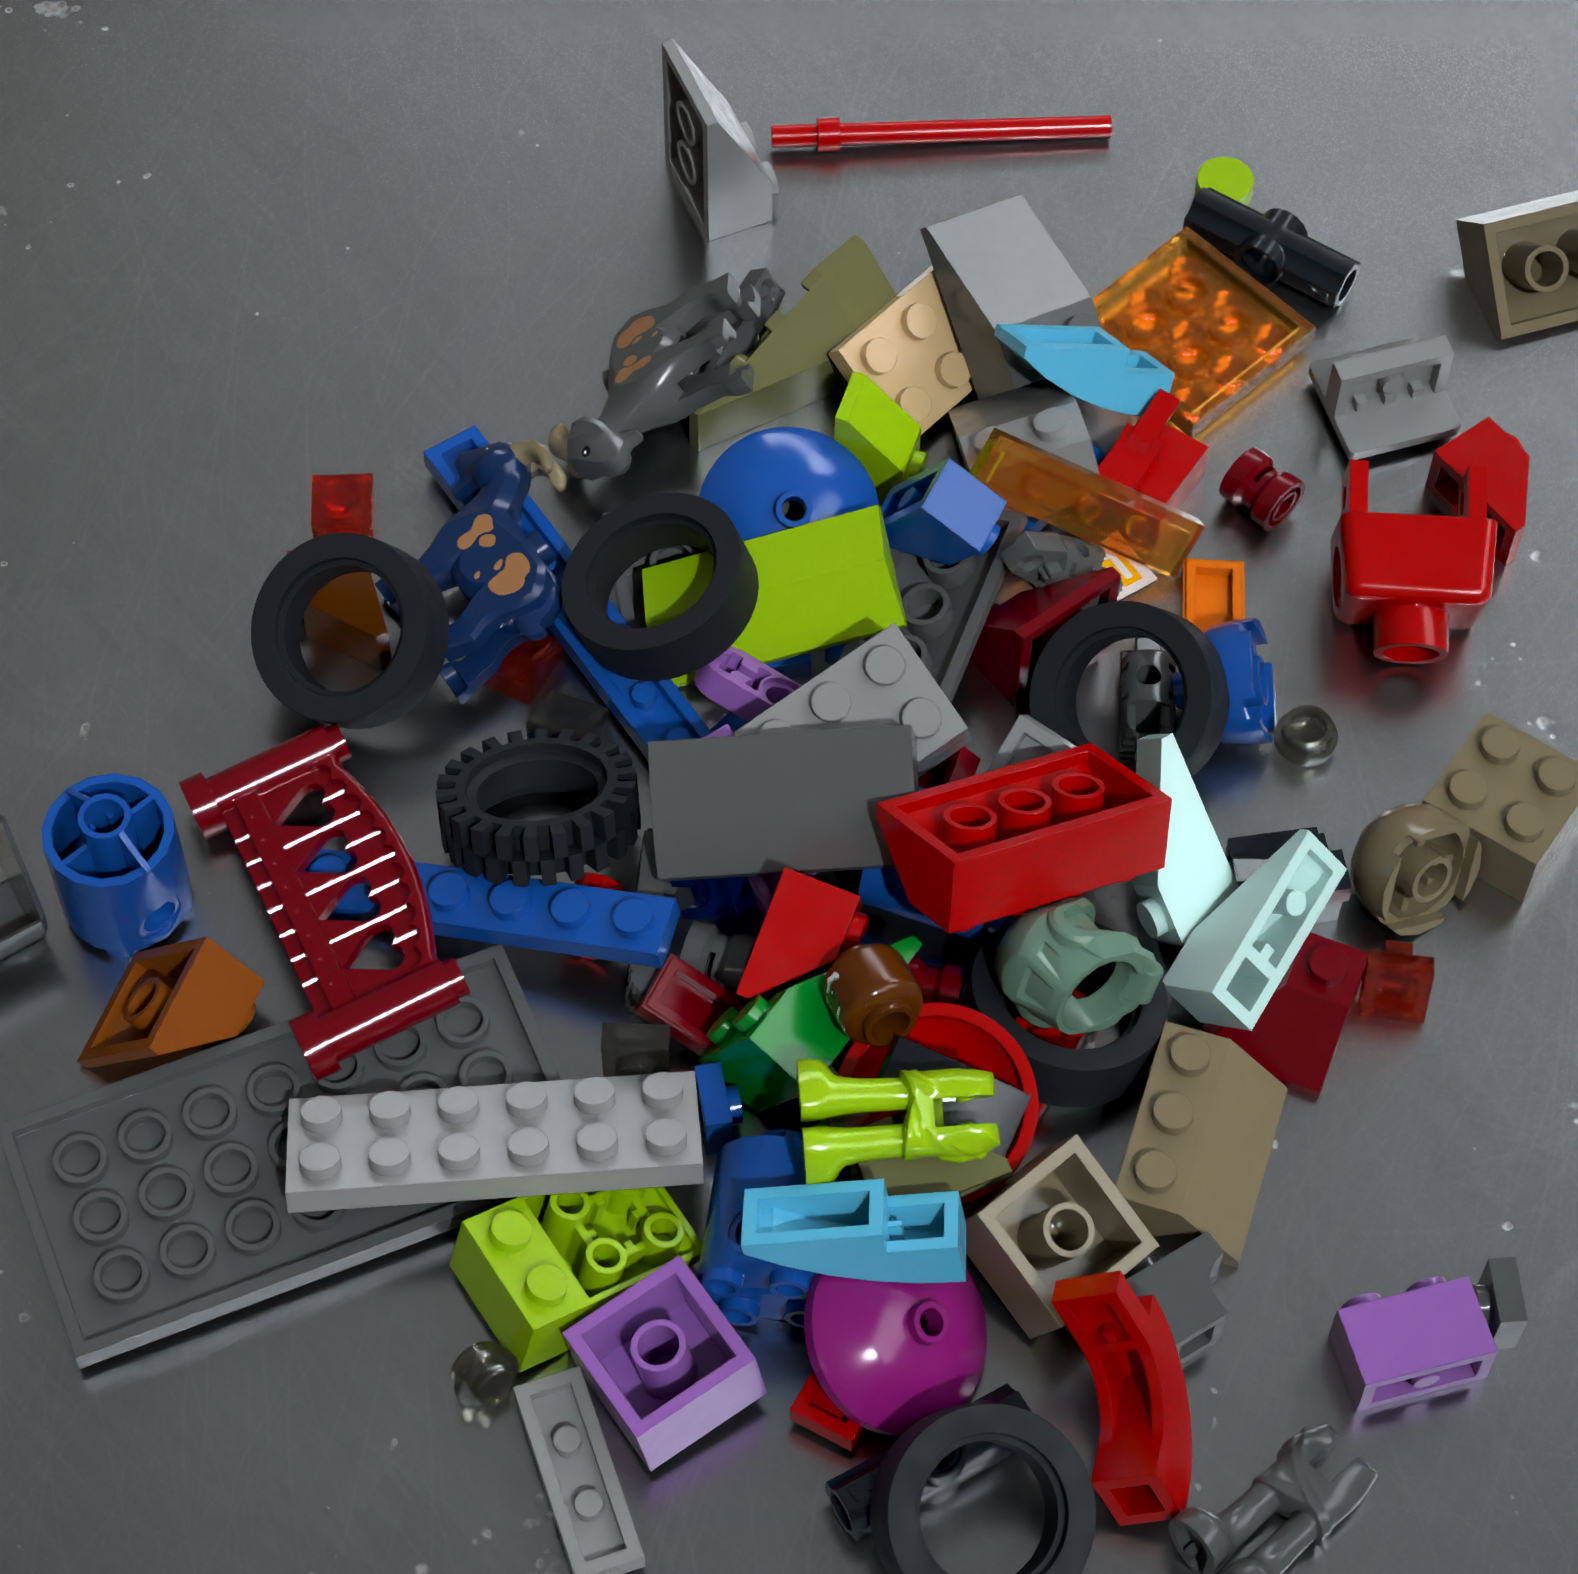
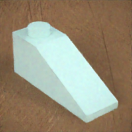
M1173 733L1151 734L1137 740L1136 774L1171 797L1172 803L1165 867L1136 876L1133 879V886L1140 900V903L1136 905V910L1143 928L1149 936L1157 939L1158 944L1184 946L1192 931L1239 886Z
M1300 829L1192 931L1163 979L1166 991L1200 1023L1252 1031L1347 868L1309 830Z

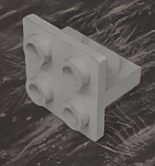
M1446 335L1426 340H1420L1417 337L1407 338L1310 363L1308 374L1350 460L1362 459L1455 436L1459 433L1461 422L1445 391L1454 357V351Z

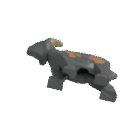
M728 272L712 281L690 287L668 304L638 313L624 324L614 337L609 368L602 373L603 383L608 392V399L599 418L581 417L572 423L570 433L564 424L559 423L549 433V449L556 458L568 462L567 471L571 477L579 480L588 479L593 481L604 476L614 477L622 475L630 468L632 459L630 452L643 441V433L668 424L677 423L698 409L724 396H741L753 391L755 371L750 364L735 369L730 362L717 369L699 373L701 365L707 361L722 357L723 346L736 339V331L732 328L733 324L739 320L753 321L759 318L761 297L753 285L750 284L739 289L736 280Z

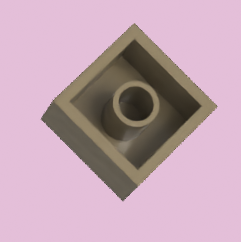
M1487 711L1426 795L1422 804H1433L1449 812L1471 828L1469 829L1470 833L1479 839L1482 846L1481 864L1477 878L1517 901L1524 903L1578 824V762Z
M1077 1134L1044 1149L1013 1174V1178L1008 1179L964 1214L966 1221V1254L1029 1339L1062 1328L1065 1325L1051 1303L1056 1280L1119 1270L1125 1275L1160 1246Z

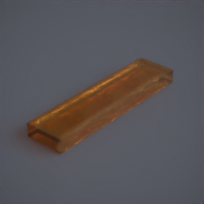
M995 427L969 471L976 479L1007 502V506L1172 578H1175L1205 528L1204 524L1195 516Z

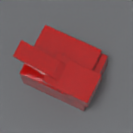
M1159 389L1144 414L1134 426L1129 423L1126 424L1112 449L1099 464L1098 470L1104 494L1092 497V504L1105 511L1110 508V514L1113 515L1116 512V517L1118 518L1123 515V521L1129 519V524L1131 525L1136 522V528L1142 526V531L1157 538L1203 478L1209 446L1167 425L1181 399L1162 389Z

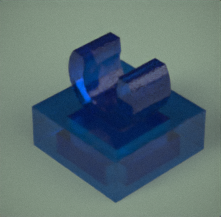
M747 876L670 881L672 887L690 886L695 903L681 911L683 919L738 917L757 907Z

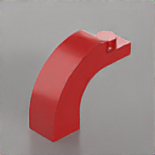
M1121 1270L1056 1280L1051 1303L1083 1351L1090 1366L1098 1396L1100 1434L1091 1483L1119 1526L1172 1520L1181 1510L1187 1507L1192 1470V1428L1184 1373L1165 1315L1154 1294L1136 1296Z

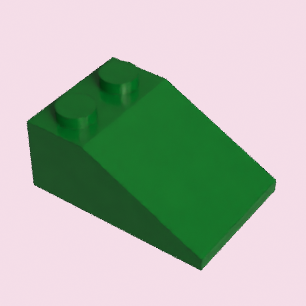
M913 935L889 946L895 948L908 964L923 944ZM827 972L765 999L758 994L739 1011L732 1006L708 1030L706 1036L713 1044L703 1053L698 1061L702 1065L721 1062L725 1086L737 1085L740 1099L755 1113L798 1097L796 1059L812 1058L822 1060L829 1067L850 1040L841 1030L826 1002L823 983Z

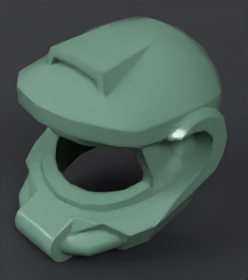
M1088 898L1037 907L1011 922L996 948L994 963L997 983L1002 994L1011 1003L1015 1004L1023 1019L1034 1026L1054 1028L1068 1035L1104 1030L1118 1023L1122 1016L1134 1011L1140 1004H1149L1164 972L1163 967L1155 960L1154 953L1141 947L1137 937L1126 932L1099 930L1094 923L1096 915L1095 905ZM1110 962H1116L1115 969L1110 978L1099 990L1081 999H1076L1072 995L1073 990L1097 967Z

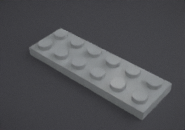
M695 1071L658 1072L654 1074L589 1077L540 1082L525 1081L511 1084L455 1086L439 1089L385 1091L381 1093L289 1099L285 1183L288 1213L704 1184Z

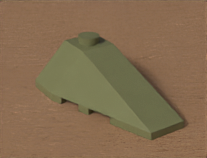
M855 234L818 264L801 282L802 287L808 292L785 317L776 310L764 324L767 331L760 339L755 352L750 357L744 354L735 356L731 361L735 369L750 364L754 369L753 391L741 396H724L689 415L690 446L699 452L846 390L848 382L828 353L896 296L892 286L863 239Z

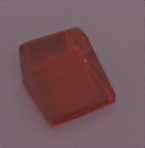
M548 635L541 640H528L505 656L498 672L483 683V685L523 703H530L543 688L564 655L565 650L555 638Z

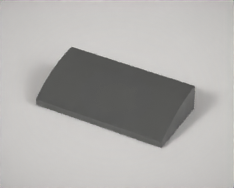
M911 724L648 742L651 816L658 880L664 882L779 875L783 873L784 867L799 873L896 867L876 817V803L919 791L917 737Z

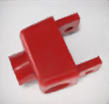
M1350 460L1342 478L1341 516L1330 539L1332 595L1335 617L1340 622L1346 624L1374 625L1373 654L1380 660L1399 664H1425L1443 660L1448 657L1449 629L1464 630L1474 626L1492 595L1498 522L1487 518V467L1468 466L1458 485V517L1368 512L1369 461Z

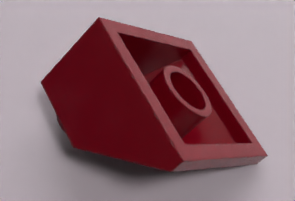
M1112 566L1019 592L1001 605L993 604L970 661L1017 708L1030 699V686L1034 668L1043 648L1052 635L1076 614L1102 603L1117 601L1121 574Z
M1310 932L1252 1031L1206 1023L1203 1024L1201 1031L1231 1039L1287 1088L1318 1099L1357 997L1370 953Z

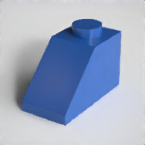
M948 458L892 487L881 505L890 548L946 565H953L972 555L982 556L988 551L1000 533L1001 528L996 522L1007 502L952 459Z

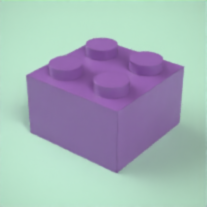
M680 1255L562 1332L576 1366H580L584 1378L650 1472L767 1393L756 1358Z

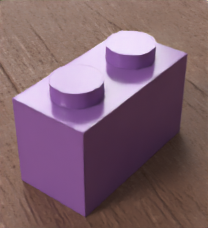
M1441 1276L1429 1277L1414 1283L1404 1293L1381 1298L1378 1293L1356 1296L1345 1302L1341 1309H1337L1328 1335L1356 1412L1485 1379L1498 1353L1469 1276L1447 1282Z

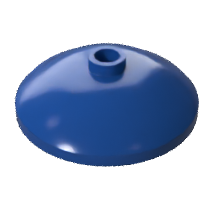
M799 427L764 429L740 439L724 451L715 461L699 493V497L716 504L729 516L743 541L879 505L874 484L862 463L853 453L836 440L822 433ZM788 501L799 503L804 510L803 518L798 521L787 519L783 515L782 505Z

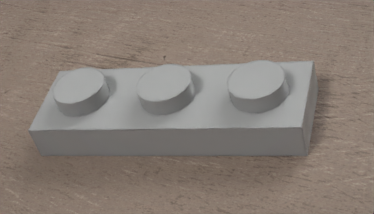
M580 1366L513 1387L519 1414L572 1574H625L646 1567L645 1556Z

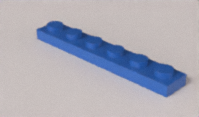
M321 849L304 872L346 873L355 867L357 858L349 856L343 851ZM414 862L428 900L434 934L439 936L663 968L681 913L676 898L557 882V885L543 886L542 879L530 878L528 887L514 886L513 875H507L501 884L487 882L486 872L475 878L467 874L464 868ZM357 884L347 891L327 919L369 921L379 914L381 906L370 902L368 896L371 886Z

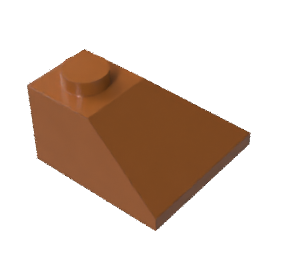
M209 937L135 952L77 1062L85 1068H93L158 1056L236 1037L252 1021L256 1012L254 1002L265 981Z

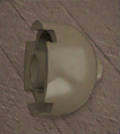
M1403 803L1383 812L1362 830L1351 858L1350 877L1360 903L1372 916L1401 936L1419 935L1437 927L1447 916L1436 911L1447 905L1453 896L1463 901L1472 889L1481 864L1482 846L1479 839L1470 833L1469 829L1471 828L1433 804Z

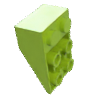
M664 1187L524 1196L514 1198L462 1221L449 1265L520 1373L568 1351L569 1348L562 1332L678 1255H680L689 1268L700 1261L703 1243Z

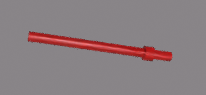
M1111 115L840 123L839 117L816 118V123L771 125V147L816 146L817 152H839L841 146L1111 138L1112 120Z

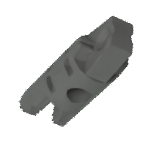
M1024 531L1016 538L1013 545L1004 549L1001 557L1011 573L1041 587L1105 569V567H1102V562H1104L1106 552L1100 545L1051 531ZM1120 577V583H1119L1118 596H1119V593L1122 591V586H1123V583H1122V581H1121V580H1122L1121 577Z
M1135 638V650L1120 651V760H1135L1137 740L1139 739L1138 732L1169 734L1173 733L1176 728V704L1172 684L1173 673L1176 672V664L1167 651H1161V646L1148 638Z

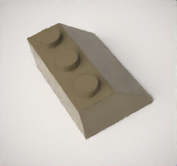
M1578 190L1456 220L1465 277L1497 339L1503 340L1578 321Z
M1165 1021L1116 1187L1160 1246L1176 1250L1209 1231L1224 1251L1221 1264L1238 1268L1288 1088L1231 1039Z

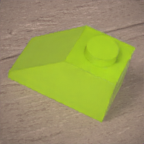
M853 371L835 416L834 440L845 446L862 463L874 484L879 503L883 504L892 487L926 470L928 453L920 451L921 426L868 376Z

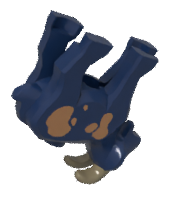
M498 441L460 454L454 463L460 478L452 491V496L455 500L460 501L474 494L477 495L446 521L431 545L418 559L433 576L441 592L458 586L469 602L459 619L449 625V641L446 653L449 663L444 664L439 673L461 704L468 701L483 683L498 672L505 656L516 646L528 640H541L548 635L545 630L546 627L553 624L561 612L563 603L562 586L548 568L550 564L557 560V557L536 529L526 536L520 529L522 506L533 478L537 476L549 478L559 492L564 491L567 478L562 467L553 460L549 448L538 441ZM380 579L375 583V586L390 607L400 616L398 603L393 592ZM463 656H466V657L463 658L461 661H454V660L459 659V658H461V657H463Z

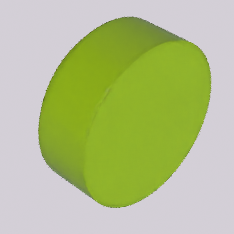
M1231 157L1212 158L1202 164L1198 170L1195 195L1203 187H1210L1247 206L1252 197L1254 186L1253 173L1245 163Z

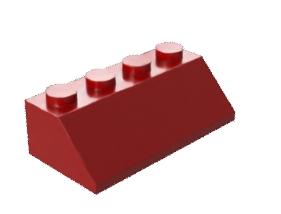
M1087 743L876 803V817L910 904L950 934L953 932L969 931L976 925L1005 916L1024 914L1031 908L1057 900L1076 898L1082 895L1083 892L1116 882H1128L1136 876L1164 868L1172 798L1093 743Z

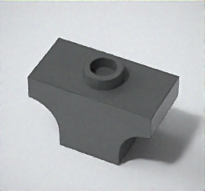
M1209 1231L1161 1259L1155 1254L1145 1257L1124 1275L1137 1297L1154 1294L1172 1332L1181 1364L1221 1340L1228 1312L1211 1288V1284L1217 1281L1224 1251Z

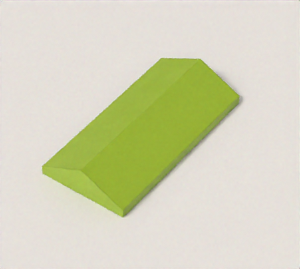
M879 505L743 541L756 565L759 581L758 598L746 628L731 646L746 652L764 664L874 636L893 623H896L899 629L908 627L882 510ZM703 552L642 569L647 628L666 623L678 617L699 600L709 586L713 574L714 561L710 553ZM697 670L671 680L677 688L694 684Z

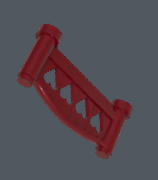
M336 723L326 728L321 724L208 778H205L201 771L178 782L206 840L230 830L313 1009L289 1020V1023L317 1082L341 1071L340 1061L461 1004L459 999L471 993L454 957L444 962L437 959L432 917L417 867L402 837L384 810L367 790L343 768L341 763L352 758V755ZM312 791L325 793L322 804L325 809L334 812V817L328 824L320 827L281 826L307 793ZM334 837L348 839L345 851L347 855L357 858V863L352 870L346 873L304 872L328 840ZM357 884L371 886L368 898L370 902L381 906L379 914L369 921L326 920L347 891ZM383 931L395 934L392 947L395 951L405 955L403 962L397 968L391 970L350 968L371 938Z

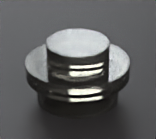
M1312 705L1297 706L1284 714L1279 719L1274 733V743L1280 755L1287 761L1299 766H1316L1326 762L1335 752L1338 742V732L1331 717L1321 708Z
M481 1341L471 1345L457 1357L451 1369V1379L454 1382L456 1397L468 1408H481L501 1402L508 1396L514 1386L519 1370L517 1358L508 1348L496 1346L491 1341Z

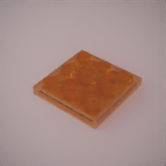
M1188 226L1092 299L1103 330L1130 350L1147 352L1175 373L1170 394L1181 399V402L1169 421L1192 438L1311 344L1316 326Z

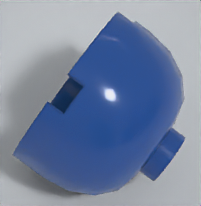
M1248 618L1211 626L1203 633L1212 642L1220 655L1227 679L1230 699L1227 724L1220 743L1243 746L1272 743L1273 737L1268 730L1276 729V695L1272 663H1264L1263 657L1257 654L1255 646L1268 644L1261 622L1257 618ZM1174 672L1172 679L1174 700L1177 708L1182 709L1184 701L1183 682L1180 672Z

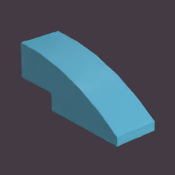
M996 324L994 335L1015 355L1069 394L1100 408L1133 416H1142L1159 389L1168 393L1171 391L1175 376L1173 371L1145 351L1130 350L1101 327Z
M884 1178L744 1189L741 1248L744 1255L813 1273L867 1281L900 1283L966 1282V1221L959 1191L888 1196Z

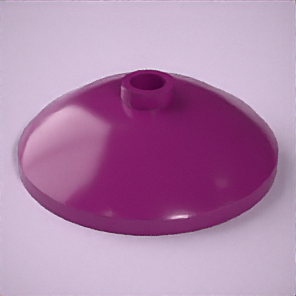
M967 1268L966 1282H878L815 1273L807 1293L804 1313L806 1348L813 1371L822 1389L832 1403L846 1417L870 1431L890 1436H901L910 1426L925 1416L944 1408L965 1405L976 1389L984 1367L987 1349V1324L979 1291ZM921 1315L925 1320L926 1333L921 1328Z

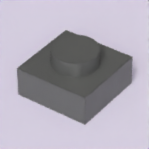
M1516 1257L1489 1258L1478 1284L1472 1286L1497 1349L1516 1348L1528 1322Z

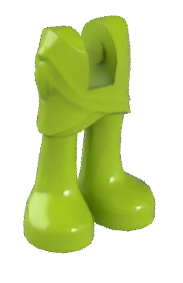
M812 1058L796 1059L801 1122L817 1121L855 1113L906 1110L903 1124L861 1127H802L805 1184L835 1182L844 1167L865 1161L887 1158H903L904 1161L919 1158L938 1157L940 1161L961 1163L973 1159H983L989 1151L1001 1145L998 1125L995 1123L974 1124L965 1122L955 1126H944L942 1102L956 1101V1103H967L971 1100L994 1097L995 1084L993 1072L965 1068L927 1071L913 1069L899 1070V1077L851 1078L833 1074L822 1060Z

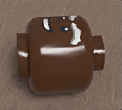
M884 944L857 945L845 950L830 967L823 983L826 1002L841 1030L853 1042L866 1045L887 1046L892 1044L895 1035L903 1038L906 1037L914 1028L924 1004L921 987L906 960L895 948Z

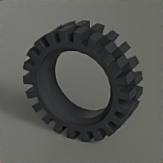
M535 728V738L524 740L521 730L508 732V743L503 745L493 736L482 741L483 753L470 746L460 752L461 762L451 759L445 766L446 774H439L437 790L435 792L445 854L449 853L450 861L456 867L465 864V872L475 878L486 871L487 882L501 884L508 874H513L514 886L528 887L531 876L542 875L543 886L557 885L556 873L565 871L571 882L585 878L584 865L587 864L597 873L609 867L608 856L620 860L627 854L626 844L634 845L638 839L637 830H641L636 767L632 766V758L627 752L620 753L619 745L611 740L601 745L600 735L590 732L577 741L576 729L562 728L558 738H550L549 728ZM535 792H566L593 800L577 811L537 821H516L498 818L485 813L487 809L501 801Z

